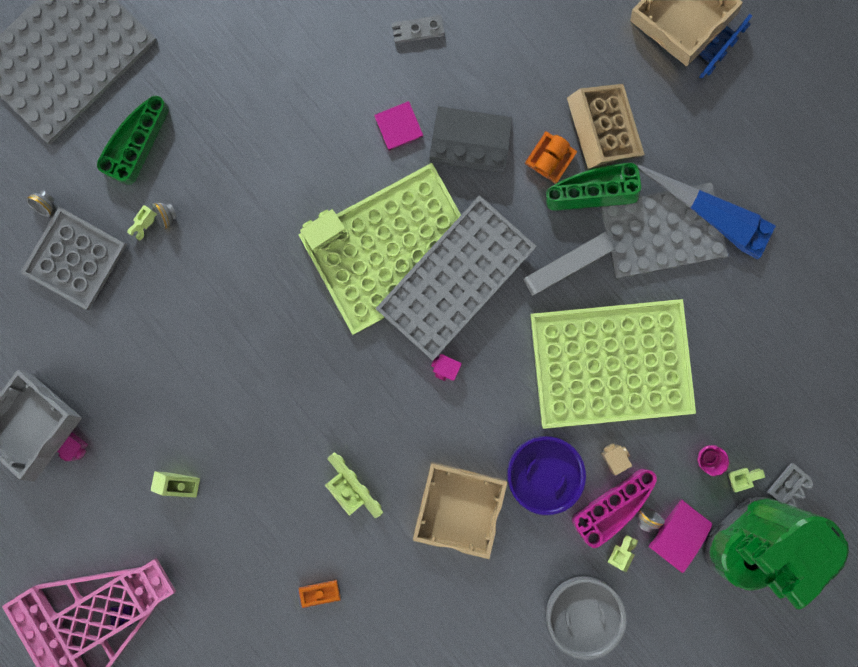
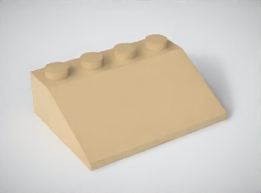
M623 84L580 88L567 97L588 169L604 167L645 155Z

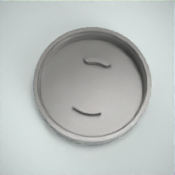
M581 576L563 582L551 594L546 607V624L552 639L562 651L578 659L590 660L605 656L619 644L626 628V612L620 597L609 585L593 577Z

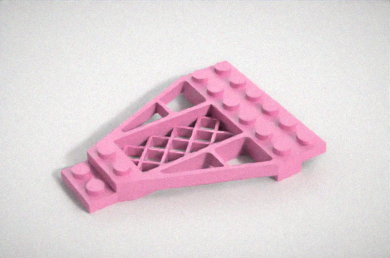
M155 558L142 567L38 584L3 605L2 608L36 667H86L81 655L98 644L102 645L110 659L106 667H111L158 604L174 594L176 590L158 559ZM114 577L112 581L85 597L81 596L74 584ZM67 584L75 598V603L56 613L42 588ZM110 586L108 595L100 593ZM114 587L124 589L122 599L112 596ZM127 592L132 601L126 600ZM93 597L91 605L83 604V602ZM98 597L107 599L105 609L95 607ZM111 601L120 603L118 612L109 610ZM124 604L134 606L132 616L122 613ZM76 607L74 616L65 614ZM81 608L90 610L88 619L78 617ZM94 611L103 613L101 622L92 620ZM107 614L117 617L115 626L105 624ZM64 618L73 620L71 629L63 627ZM121 618L129 620L121 626H119ZM138 620V625L115 654L108 643V638ZM77 622L86 624L84 633L75 631ZM90 625L100 627L98 636L88 634ZM104 628L112 630L109 633L102 636ZM73 635L82 637L81 646H76L72 643ZM87 639L94 640V642L85 647Z

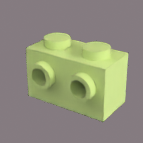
M328 209L324 210L318 215L319 218L314 221L309 220L302 225L303 228L300 232L314 252L347 232L333 209L330 211Z

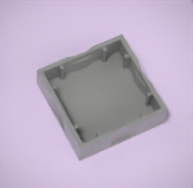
M20 370L16 371L0 393V461L19 480L35 482L81 421L82 417L33 374Z

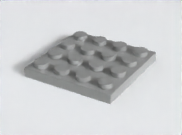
M58 207L20 273L78 306L90 310L127 244Z

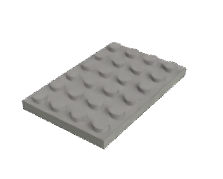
M712 182L691 186L715 196ZM668 191L641 196L633 204L600 207L605 232L616 250L610 253L615 279L728 256L724 235Z

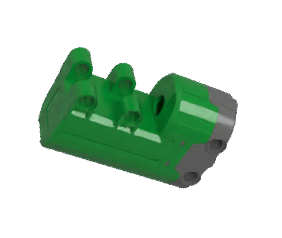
M763 496L747 498L742 501L737 509L710 530L705 544L707 563L716 574L744 590L754 591L768 586L779 599L786 597L797 610L806 607L830 583L829 581L839 574L845 566L849 553L848 542L845 540L844 534L832 520Z

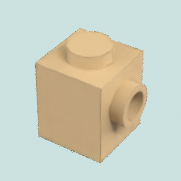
M610 444L601 453L610 472L615 476L632 467L628 459L630 454L621 445Z

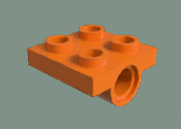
M545 131L526 160L525 165L557 184L578 151L570 147L569 142L563 137L553 136Z

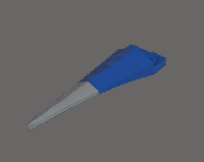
M637 165L641 173L690 207L730 240L738 249L756 259L761 258L776 225L760 217L761 215Z

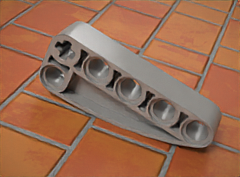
M604 232L527 276L523 281L531 295L534 296L616 250L608 234Z

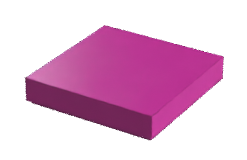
M409 101L374 115L388 151L423 137Z

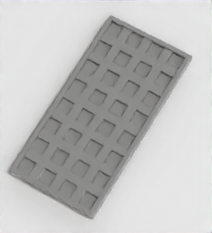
M479 195L375 309L433 361L537 246Z

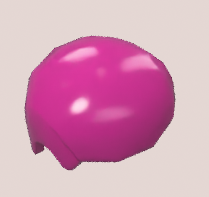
M716 445L704 446L699 451L697 457L699 467L710 476L722 475L728 470L730 464L727 453Z

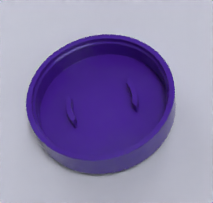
M538 436L523 442L513 452L507 466V482L512 495L525 509L540 515H555L566 511L578 501L585 487L586 470L581 456L569 443L556 437Z

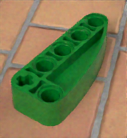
M155 95L148 98L121 123L97 161V168L100 172L125 185H131L136 181L169 112V106L161 97ZM161 103L160 109L155 110V106ZM153 120L152 126L147 127V123ZM145 137V141L139 144L140 138ZM137 154V158L131 161V156ZM111 163V168L106 171V165Z
M623 163L599 167L573 175L548 188L546 191V206L550 210L557 211L636 203L641 191L639 169L634 163Z

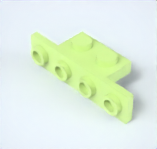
M334 452L327 459L339 474L325 485L348 515H351L364 504L374 518L383 514L381 505L371 498L369 490L359 483L356 474L345 465L344 459Z

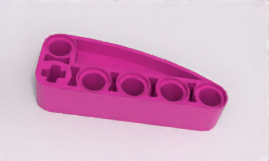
M647 469L636 471L573 515L572 523L588 546L592 548L600 547L635 516L656 484L657 477L655 473ZM645 473H648L650 476L647 483L642 481V476ZM629 484H633V492L627 494L626 487ZM617 495V503L611 505L610 497ZM596 506L602 507L600 515H594V508ZM581 517L586 519L584 520V525L578 524ZM592 533L597 534L595 542H589L588 540L589 535Z

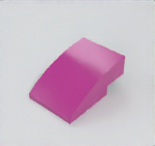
M680 500L666 518L665 523L658 529L659 533L648 547L681 573H684L704 543L712 523L683 500Z

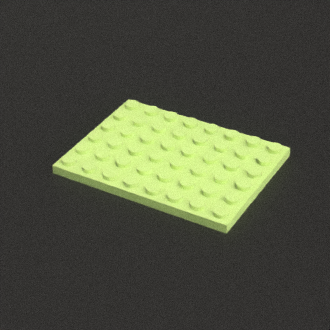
M430 163L336 214L347 232L318 251L314 252L302 233L299 234V237L352 335H355L385 318L375 308L453 225L461 214L433 163Z
M683 299L530 314L542 429L696 414Z

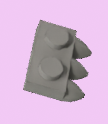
M790 463L767 493L775 500L797 508L792 496L800 499L805 498L804 491L800 486L813 488V482L794 463Z

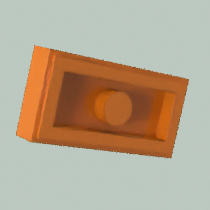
M337 580L299 587L302 608L341 600Z

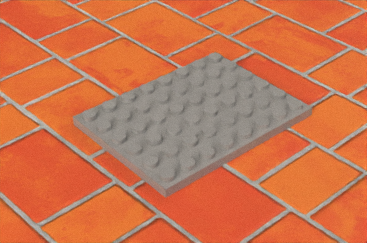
M36 0L0 34V96L51 145L157 39L117 0Z

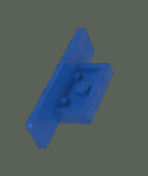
M751 14L746 17L735 32L726 26L699 54L709 62L699 78L702 79L705 75L710 76L716 68L714 63L717 60L722 61L728 53L726 51L727 47H733L739 40L737 36L739 32L744 33L751 25L748 22L752 17Z

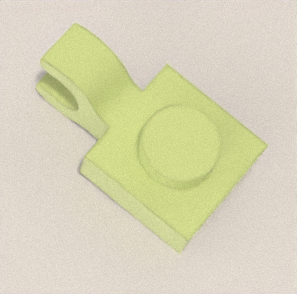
M143 205L133 220L135 223L128 229L127 233L132 236L134 232L138 231L135 238L139 241L142 240L144 237L143 229H147L154 222L157 213Z
M742 468L727 473L735 493L754 487L752 481L765 478L764 471L760 469L749 472L748 468Z
M626 535L621 547L615 546L608 563L627 572L635 554L631 553V550L637 546L638 540Z

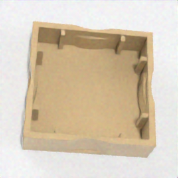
M641 0L632 9L630 21L685 66H688L739 14L743 2L741 0Z
M431 462L413 541L437 547H449L465 554L489 559L496 533V520L502 508L507 481Z

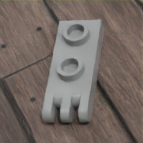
M441 15L392 24V29H399L393 31V36H401L394 38L396 44L444 36Z

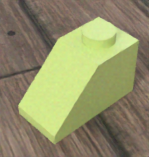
M154 471L151 491L162 496L197 497L200 478Z

